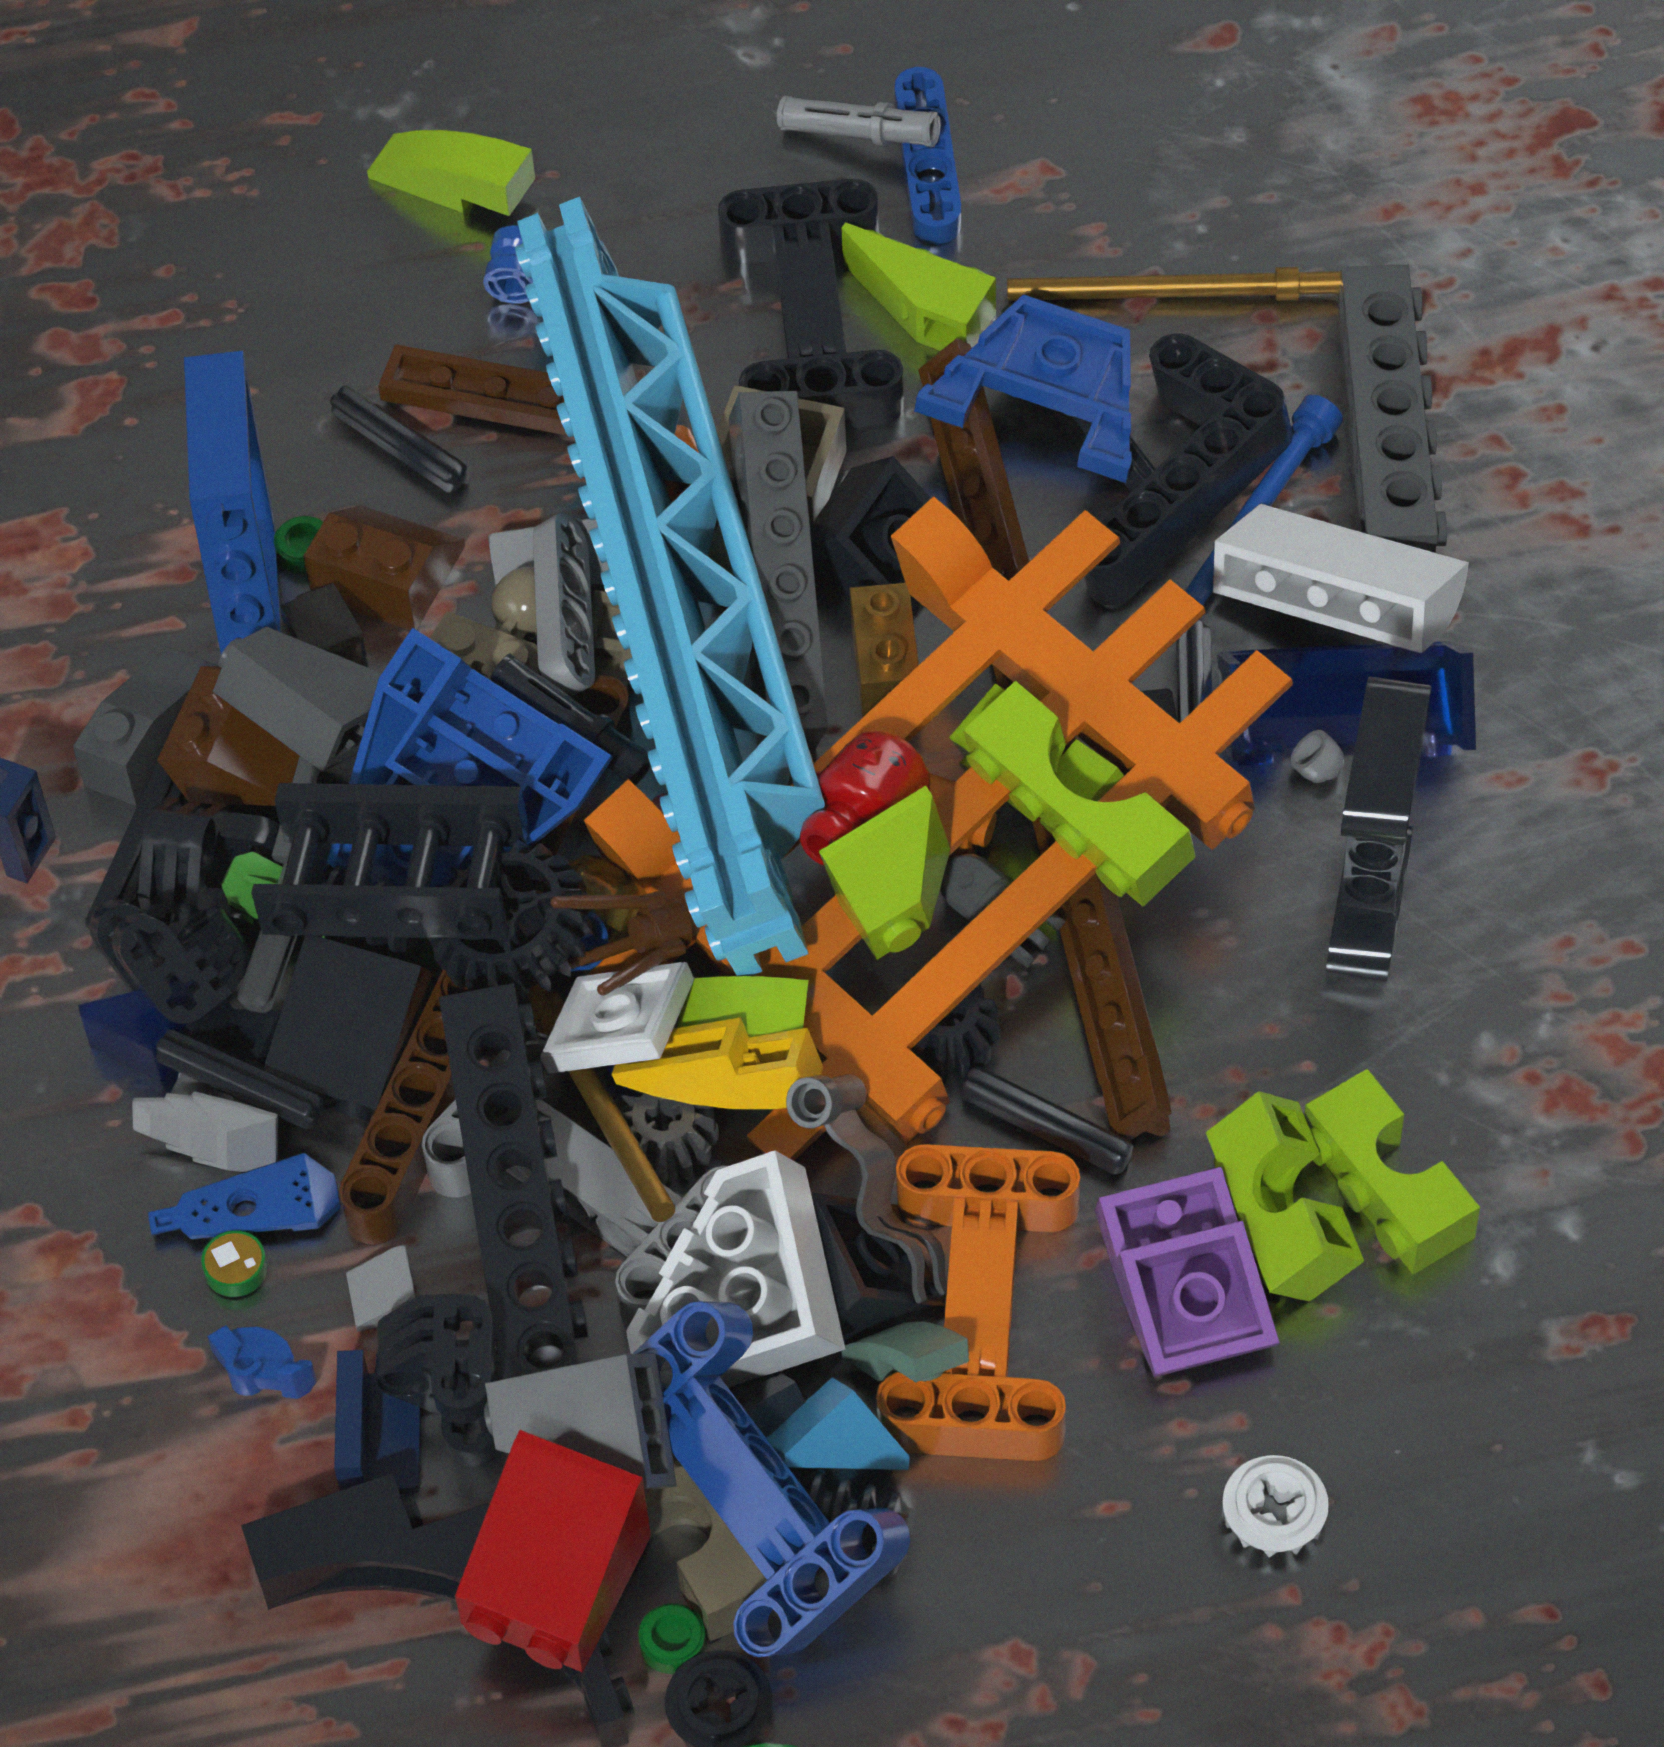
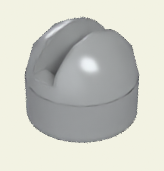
M1315 730L1299 741L1292 752L1290 763L1304 778L1314 783H1321L1334 779L1339 775L1344 765L1343 751L1338 743L1326 732Z

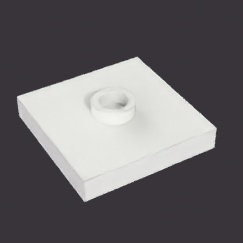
M687 962L657 965L604 996L598 994V985L620 971L577 977L540 1056L548 1074L660 1059L694 981Z

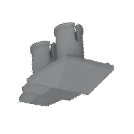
M180 1072L173 1089L164 1098H134L132 1101L133 1130L165 1143L168 1150L193 1157V1162L239 1172H248L278 1162V1114L256 1108L237 1098H233L231 1101L212 1096L216 1091L215 1088Z

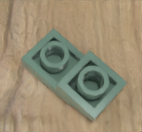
M907 1322L845 1345V1350H842V1358L879 1382L896 1372H900L914 1382L929 1381L940 1377L946 1370L969 1362L968 1338L940 1325L928 1322Z

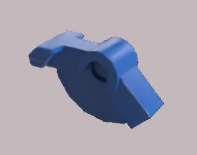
M225 1325L207 1336L211 1351L226 1369L231 1386L239 1395L252 1396L259 1393L262 1389L281 1391L282 1396L285 1398L299 1399L308 1394L316 1384L317 1378L312 1362L302 1359L295 1362L288 1342L275 1331L257 1326L230 1330Z

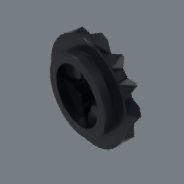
M709 1651L692 1657L677 1669L666 1689L665 1711L670 1729L676 1732L687 1747L746 1746L757 1735H764L766 1723L771 1711H773L772 1690L765 1673L749 1658L731 1651ZM707 1684H711L714 1692L718 1691L723 1699L736 1698V1700L730 1703L731 1715L729 1723H726L724 1718L720 1719L715 1711L705 1714L701 1712L709 1706Z

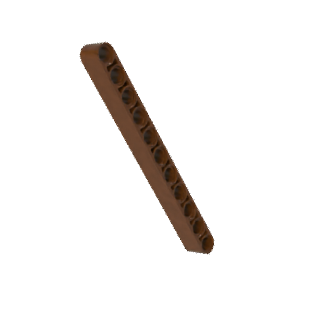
M596 676L594 684L575 695L573 699L596 716L607 713L606 715L615 721L614 728L631 739L633 729L627 688L620 680L612 676ZM606 768L581 807L529 849L532 850L542 843L550 849L553 856L560 853L572 864L588 830L584 819L600 805L614 772ZM518 890V891H519V892H527V891H532V890ZM535 890V891L537 892V894L544 893V892ZM484 948L475 950L482 953L485 952ZM498 951L497 953H493V954L505 953V952H504V951ZM442 970L341 1181L339 1193L348 1231L355 1240L363 1244L378 1245L386 1243L394 1238L401 1229L427 1173L422 1149L423 1135L429 1126L455 1100L448 1053L435 1054L436 1051L447 1048L439 997L469 990L467 987L460 989L459 986L454 985L448 977L446 970ZM417 1099H431L425 1104L410 1105L411 1102ZM393 1150H407L400 1156H385ZM371 1201L383 1202L381 1205L377 1206L376 1208H372V1209H361V1208H360L362 1205H364V1204L367 1203V1202H371Z

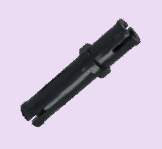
M511 653L507 654L493 670L490 677L492 682L559 725L562 723L610 754L613 759L607 768L619 775L623 780L627 781L629 779L636 786L650 770L651 765L648 751L614 728V720L605 714L596 716L560 688L530 669Z

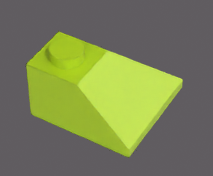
M924 786L823 848L819 853L840 906L877 960L889 952H900L907 949L918 940L921 932L930 927L950 846L933 796L929 789Z

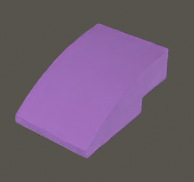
M1222 1167L1099 1197L1095 1207V1214L1127 1312L1154 1377L1274 1347L1280 1343L1243 1220H1237Z

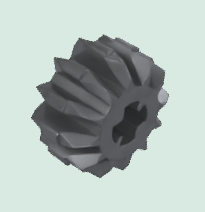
M639 1091V1097L622 1095L619 1110L663 1185L669 1179V1173L678 1172L689 1181L693 1174L692 1164L709 1165V1160L712 1158L711 1146L716 1145V1141L719 1139L718 1124L713 1119L715 1117L714 1107L687 1104L651 1096Z

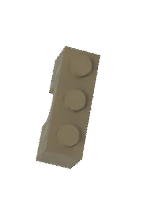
M672 1453L677 1486L666 1489L645 1490L651 1536L671 1526L684 1524L695 1526L709 1536V1539L702 1548L677 1561L676 1564L680 1591L690 1608L701 1617L705 1627V1634L710 1643L734 1631L733 1622L737 1610L767 1579Z

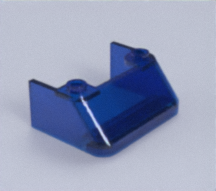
M1435 641L1423 653L1388 643L1233 650L1217 653L1218 686L1256 650L1291 677L1293 685L1225 749L1227 756L1232 761H1237L1238 765L1272 764L1273 753L1283 752L1285 748H1295L1303 737L1315 730H1323L1339 746L1356 745L1368 676L1432 686L1420 757L1453 755V745H1457L1464 751L1476 750L1473 652L1454 642Z

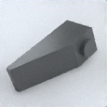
M166 647L101 701L73 745L84 787L137 806L200 667L218 665Z

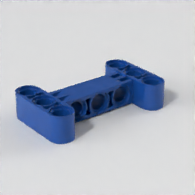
M691 1302L678 1310L633 1354H656L671 1451L767 1579L758 1590L742 1603L736 1612L733 1626L734 1636L739 1646L748 1654L756 1657L797 1653L813 1642L902 1561L908 1552L910 1544L909 1528L905 1520L897 1512L887 1508L846 1511L829 1523L720 1378L722 1374L745 1354L751 1345L753 1326L748 1313L739 1305L730 1302ZM712 1317L715 1318L719 1327L718 1339L713 1347L709 1344L706 1337L707 1324ZM666 1360L670 1363L673 1374L671 1384L667 1389L664 1388L660 1376L662 1365ZM867 1523L873 1527L877 1537L876 1548L871 1556L865 1551L861 1537ZM820 1566L826 1571L829 1578V1589L824 1598L818 1594L815 1588L814 1579L816 1571ZM772 1610L778 1613L782 1625L781 1634L777 1641L768 1630V1618Z

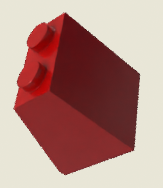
M519 1430L455 1594L461 1624L464 1625L465 1629L475 1638L489 1644L499 1645L503 1640L523 1648L531 1659L545 1667L561 1669L565 1665L583 1673L651 1537L643 1477Z

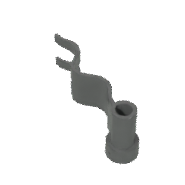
M846 1074L833 1078L824 1075H814L795 1081L789 1088L786 1097L787 1110L793 1121L804 1128H816L824 1125L832 1139L852 1152L860 1163L863 1181L856 1204L859 1224L868 1234L897 1243L907 1253L912 1267V1292L917 1303L927 1300L924 1289L925 1261L922 1249L912 1237L918 1239L929 1252L933 1264V1278L936 1290L941 1296L947 1294L945 1254L941 1242L931 1232L901 1222L892 1211L890 1197L896 1176V1161L894 1153L887 1143L867 1130L856 1112L864 1105L867 1096L866 1087L862 1080L855 1075Z

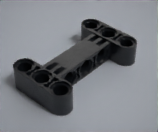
M841 179L741 189L724 196L718 206L720 246L723 254L729 260L743 264L775 261L788 357L787 359L752 363L741 373L739 386L766 392L797 391L799 399L845 408V429L884 425L899 418L904 408L903 366L900 359L893 353L885 350L846 353L833 255L843 254L842 227L845 222L865 230L879 232L878 194L875 187L861 179Z
M1368 676L1340 836H1347L1330 937L1326 964L1327 972L1383 981L1388 979L1412 841L1413 826L1408 825L1432 686Z

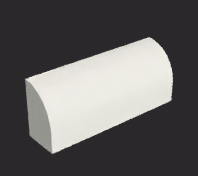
M1259 504L1215 540L1213 592L1423 653L1445 632L1452 621L1462 598L1469 562Z

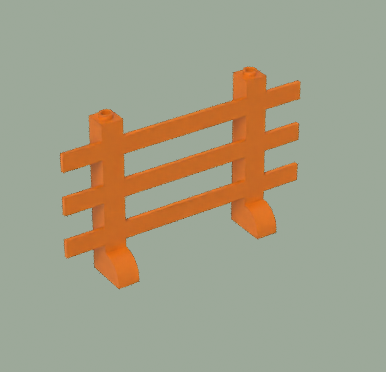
M934 496L891 535L909 594L953 630L954 633L814 763L816 772H822L847 743L863 732L883 730L896 734L909 742L984 670L993 664L1013 682L1016 680L1058 716L1066 745L1077 735L1095 752L1114 764L1123 773L1124 777L1098 800L1099 802L1126 800L1146 792L1211 850L1216 848L1226 837L1229 839L1234 838L1246 828L1255 810L1250 782L1218 755L1293 685L1291 677L1256 650L1182 722L1178 723L1136 688L1132 682L1206 613L1203 605L1170 579L1094 651L1047 613L1049 609L1120 544L1119 537L1086 510L1009 581L992 567L985 551L968 528ZM972 767L934 801L950 846L949 855L1010 799L1009 794L1011 791L997 779L992 784L987 783ZM628 779L584 819L601 857L611 866L609 873L617 880L618 878H624L630 885L627 889L633 895H645L663 890L667 900H679L686 908L692 924V940L685 947L686 950L691 947L721 976H737L727 958L721 961L716 960L707 940L705 926L698 928L692 919L685 899V892L693 890L691 878L685 880L682 876L672 849L673 844L681 842L679 833L671 831L664 814ZM800 838L796 841V843L792 846L788 853L783 857V859L801 843ZM1055 841L874 1015L865 1010L826 974L836 962L862 939L840 906L836 894L802 926L809 954L785 962L777 946L758 953L762 972L752 976L809 980L803 1028H808L824 1068L821 1075L833 1078L852 1074L860 1078L866 1087L867 1093L863 1106L903 1143L907 1144L918 1133L925 1134L933 1129L942 1119L946 1106L950 1103L941 1077L917 1057L911 1049L1096 873L1095 870L1098 867L1083 854L1078 859L1073 858ZM632 949L604 959L588 975L621 971L649 953H639ZM680 956L667 959L658 965L671 964ZM787 1108L774 1109L747 1134V1138L763 1154L776 1150L795 1161L826 1131L824 1125L816 1128H804L793 1121Z

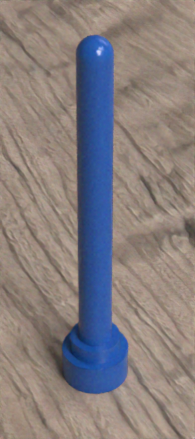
M1307 395L1292 415L1293 425L1291 429L1293 436L1290 445L1273 462L1227 530L1259 504L1272 506L1310 449L1320 446L1321 443H1327L1332 439L1343 422V416L1335 404L1319 395ZM1215 548L1185 590L1201 605H1204L1213 592Z

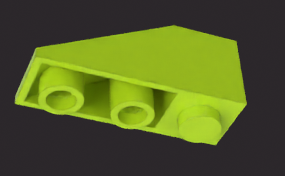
M846 222L843 225V265L917 343L939 351L943 350L956 338L970 344L971 348L978 343L979 335L989 326L996 315V277L985 274L975 267H966L941 258L926 249L914 248L889 239L877 231L865 230Z

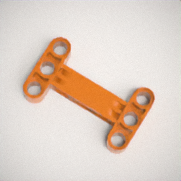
M930 1144L913 1146L899 1157L896 1165L898 1207L902 1215L912 1223L952 1227L944 1327L968 1338L969 1362L946 1370L940 1377L929 1381L914 1382L900 1372L886 1377L879 1385L876 1394L877 1419L904 1451L910 1454L1024 1461L1046 1460L1056 1455L1064 1443L1066 1431L1065 1397L1060 1389L1049 1381L1008 1377L1018 1231L1057 1232L1072 1225L1077 1219L1080 1207L1079 1168L1065 1154L1053 1151ZM919 1181H930L937 1184L927 1189L913 1186V1184ZM990 1184L1000 1189L995 1192L986 1193L976 1188L981 1185ZM1055 1188L1064 1193L1057 1196H1047L1039 1191ZM907 1406L920 1411L919 1414L909 1418L898 1417L892 1413L900 1407ZM971 1410L985 1415L983 1419L975 1422L963 1421L957 1416ZM1038 1414L1047 1417L1051 1421L1044 1425L1033 1426L1025 1423L1022 1419L1029 1415Z

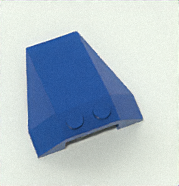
M412 627L378 679L349 784L521 787L529 825L526 844L531 848L581 807L613 757L562 723L559 725L472 669L461 658ZM332 844L327 863L334 868L337 865L347 866L352 844ZM378 845L371 872L372 886H376L382 877L392 878L395 886H403L413 845ZM438 846L430 887L452 885L454 881L451 877V867L461 870L467 869L470 866V856L474 846ZM503 847V848L505 849L506 852H509L512 847Z

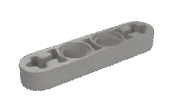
M559 512L533 529L538 665L542 677L572 698L591 687L595 681L589 549L585 535L578 523L568 514Z

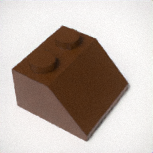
M362 505L330 512L303 556L311 597L407 630H411L412 627L417 630L463 551L465 541L463 538Z
M201 666L157 761L188 802L193 800L203 802L204 804L275 806L274 800L278 784L293 782L300 755L213 692L222 669L221 667Z

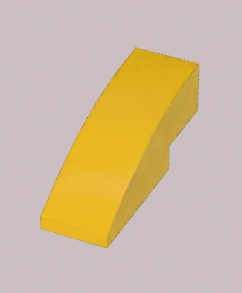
M739 1017L674 1028L660 1059L616 1064L612 1071V1076L617 1085L651 1096L692 1105L727 1109L787 1108L786 1097L791 1085L801 1078L821 1075L824 1067L808 1028L749 1037L743 1021Z

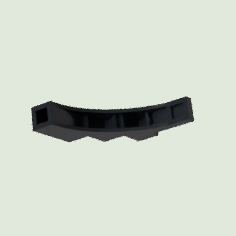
M393 1473L251 1521L241 1525L268 1610L313 1596L362 1590L417 1593L456 1603L455 1594L489 1504L486 1503L423 1525L413 1493L400 1496ZM605 1629L583 1673L565 1665L561 1669L582 1693L601 1747H619L629 1743L625 1718L634 1716L635 1711L623 1677L621 1676L613 1680L609 1677L604 1660L613 1657V1652Z

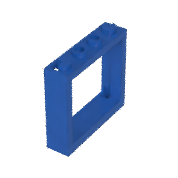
M243 350L184 357L189 498L221 654L235 638L241 637L243 639L265 627L281 632L278 563L274 545L276 533L275 520Z

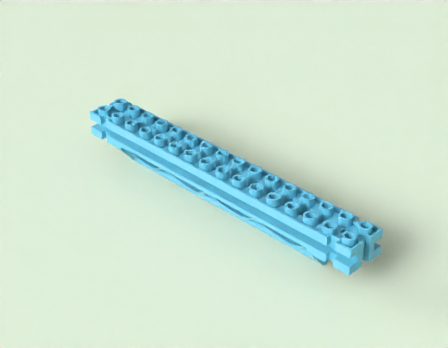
M579 196L559 204L564 225L547 231L538 213L517 221L523 244L516 246L515 251L526 278L532 277L533 283L526 285L525 289L535 315L543 317L544 322L535 325L540 343L548 357L553 355L554 362L547 364L546 369L557 396L564 397L565 402L557 405L558 415L568 437L574 436L576 443L567 446L578 477L580 479L585 477L587 485L578 488L579 495L591 521L596 519L598 527L589 530L590 537L600 561L608 563L609 570L601 573V579L613 606L619 605L620 614L612 616L613 625L624 650H631L632 658L624 661V667L634 692L637 695L642 693L644 703L636 705L637 716L647 739L654 738L656 748L647 752L649 762L660 786L666 784L668 795L660 797V804L671 831L679 832L681 842L672 845L674 857L684 879L691 878L693 890L685 892L686 903L695 925L698 928L705 926L707 940L716 960L721 961L727 958L737 976H752L762 972L758 953L777 946L785 962L809 954L799 916L793 907L791 899L793 895L783 863V857L800 838V831L804 820L814 812L821 811L825 806V802L676 289L669 284L619 277L617 268L603 241H600L595 225ZM661 325L663 326L665 335L658 330ZM632 364L655 366L637 383ZM682 399L685 403L698 452L675 436ZM664 480L691 485L671 503ZM717 518L734 576L708 557ZM698 602L728 607L706 630ZM752 643L754 644L770 704L743 685ZM734 729L767 736L743 762ZM789 774H791L794 786H787Z

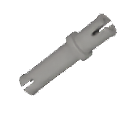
M783 96L777 109V125L781 127V131H798L870 139L875 146L886 147L892 142L924 145L932 148L938 142L941 128L940 117L937 115V112L895 109V106L889 102H878L875 106H865Z

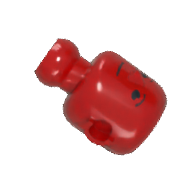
M883 730L863 732L847 743L822 772H816L825 806L821 811L814 812L804 820L800 831L801 846L812 860L824 865L819 853L820 850L922 787L926 786L930 791L929 769L920 753L909 742L898 735Z

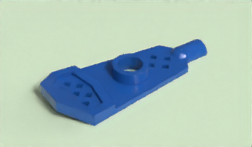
M302 1153L183 1193L177 1206L148 1212L151 1235L181 1229L190 1239L216 1237L221 1233L236 1230L254 1233L290 1228L293 1231L319 1229L341 1208V1202L335 1175L307 1154ZM247 1200L256 1204L255 1210L249 1215L237 1216L233 1213L234 1207L239 1202Z

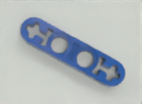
M913 67L901 72L895 80V108L937 112V115L940 117L941 128L938 142L932 148L924 145L900 143L911 222L915 235L921 241L928 244L941 245L957 238L961 232L962 225L961 199L944 85L941 76L934 70L927 67ZM923 91V95L926 98V107L916 108L914 92ZM925 169H937L942 171L945 176L936 182H925L920 180L917 174ZM940 202L942 220H933L930 214V203Z

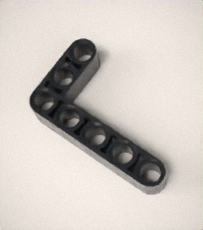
M1173 333L1157 340L1150 349L1149 358L1161 402L1201 427L1100 521L1116 534L1120 540V544L1084 577L1090 597L1095 602L1103 605H1117L1133 597L1276 460L1292 441L1293 433L1285 396L1278 385L1194 337L1183 333Z

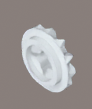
M1279 1455L1261 1456L1241 1465L1229 1478L1224 1489L1222 1501L1226 1528H1231L1239 1537L1243 1548L1251 1545L1263 1550L1269 1558L1276 1552L1290 1550L1297 1555L1305 1544L1309 1543L1312 1539L1318 1540L1328 1516L1329 1505L1326 1489L1318 1475L1304 1463ZM1265 1487L1269 1495H1273L1278 1503L1290 1502V1505L1286 1507V1525H1282L1280 1520L1277 1521L1272 1513L1260 1514V1511L1264 1509Z

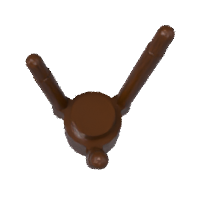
M663 890L645 895L554 896L550 901L553 908L639 909L636 916L629 919V936L587 950L585 952L586 957H574L567 960L571 969L632 949L639 953H649L599 984L597 992L602 996L622 987L663 961L684 955L686 953L685 947L692 940V924L686 908L677 899L667 900Z

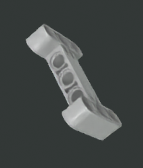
M537 1033V1040L526 1042L529 1063L541 1060L540 1056L549 1036ZM502 1050L487 1067H497L504 1064L509 1059L511 1053ZM541 1060L542 1068L545 1070L543 1073L548 1098L536 1100L539 1121L551 1119L558 1157L546 1159L549 1179L562 1180L567 1212L571 1218L627 1256V1259L616 1272L615 1286L619 1313L622 1322L628 1328L638 1309L645 1310L651 1298L637 1299L633 1296L643 1290L656 1291L664 1277L659 1272L683 1229H691L708 1199L704 1192L715 1172L728 1166L723 1165L709 1170L683 1198L663 1185L676 1210L670 1219L664 1222L654 1221L613 1149L554 1109L564 1095V1073L548 1074ZM455 1099L423 1135L422 1149L431 1186L437 1193L443 1196L459 1198L469 1195L471 1190ZM511 1107L499 1109L498 1112H504V1114L497 1118H491L489 1122L497 1126L510 1125L519 1118L521 1111ZM449 1155H464V1157L457 1161H443ZM514 1166L506 1170V1172L522 1183L531 1174V1170L523 1166Z

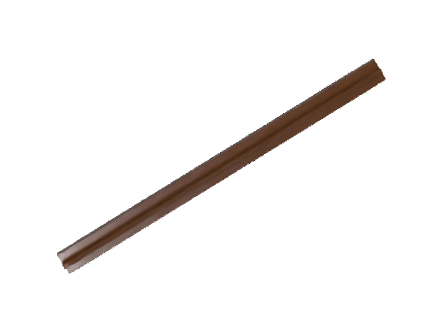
M956 338L919 368L918 372L922 386L924 387L927 383L932 386L944 375L945 366L957 355L964 356L972 349L971 345ZM981 387L963 428L930 417L954 514L979 542L988 556L992 567L1009 581L1029 563L984 387ZM993 665L997 684L1006 690L1013 681ZM1075 737L1065 746L1062 755L1076 740ZM1038 817L1032 822L1040 854L1042 855L1056 840L1040 823L1039 820L1041 818ZM1095 873L1055 911L1056 914L1065 920L1060 933L1098 1083L1102 1088L1111 1132L1129 1141L1144 1131L1162 1137L1171 1131L1168 1115L1172 1111L1159 1054L1117 895L1112 893Z

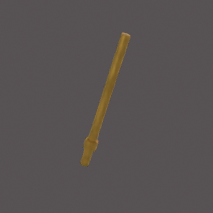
M1297 266L1275 267V273L1007 278L1008 301H1017L1023 294L1039 300L1275 295L1276 301L1299 300V295L1339 294L1341 271L1299 272Z
M538 984L530 988L528 1002H531L537 1030L550 1036L565 1002L558 992L554 990L549 992L542 989ZM596 1068L568 1071L652 1219L656 1222H664L670 1219L675 1213V1205Z

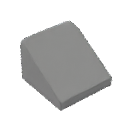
M405 1245L393 1247L346 1272L357 1332L377 1328L378 1321L382 1317L416 1298Z

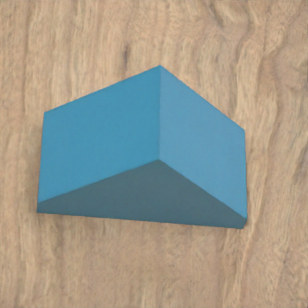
M833 1377L766 1438L787 1467L909 1469V1455L854 1390Z

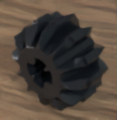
M979 984L927 1033L911 1051L928 1067L934 1066V1072L941 1079L947 1073V1069H956L965 1079L970 1071V1063L986 1067L991 1058V1048L997 1047V1043L1000 1041V1025L997 1023L998 1006L995 1003V999H984V989Z

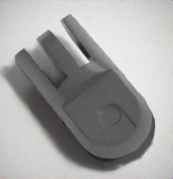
M976 854L957 855L947 862L940 890L947 903L971 922L1014 880L987 859ZM1055 912L1045 921L1056 931H1059L1065 924V920ZM1038 928L1027 938L1041 950L1050 942V939ZM1021 946L1010 954L1026 968L1030 967L1035 960Z

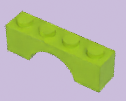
M1016 680L963 729L970 751L966 758L973 770L987 783L992 784L997 779L1011 791L1009 794L1011 801L1028 819L1035 821L1040 817L1054 829L1052 831L1053 837L1070 856L1078 859L1083 854L1098 867L1095 870L1097 876L1115 895L1122 897L1127 893L1144 907L1196 857L1190 830L1146 792L1126 800L1099 802L1080 797L1067 789L1056 776L1058 763L1066 746L1059 718Z

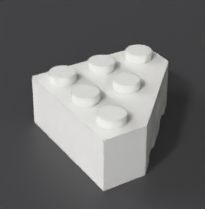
M774 1150L717 1170L704 1192L708 1199L691 1229H683L662 1266L659 1274L664 1277L646 1309H638L626 1330L630 1354H633L678 1310L691 1302L699 1301L730 1302L739 1305L748 1313L752 1321L753 1338L750 1347L738 1361L720 1376L728 1388L845 1350L805 1167ZM714 1317L709 1320L706 1328L707 1340L713 1347L719 1335V1327ZM667 1360L662 1365L660 1372L661 1382L666 1389L670 1386L673 1377L671 1365Z

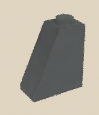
M265 627L243 639L241 637L235 638L227 645L218 663L222 669L213 689L215 694L322 772L358 753L378 679L382 673L269 627Z
M623 1354L485 1383L488 1401L485 1404L484 1417L488 1431L493 1436L496 1450L510 1453L519 1430L641 1476L643 1477L644 1490L666 1489L677 1486L656 1354Z

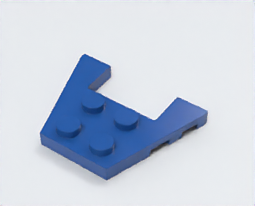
M1023 294L979 335L978 343L964 356L957 355L945 366L943 376L932 386L927 383L918 392L914 412L963 428L983 386L1069 416L1092 422L1080 450L1077 467L1124 483L1128 479L1132 463L1130 452L1131 413L1129 412V391L1131 387L1129 329Z

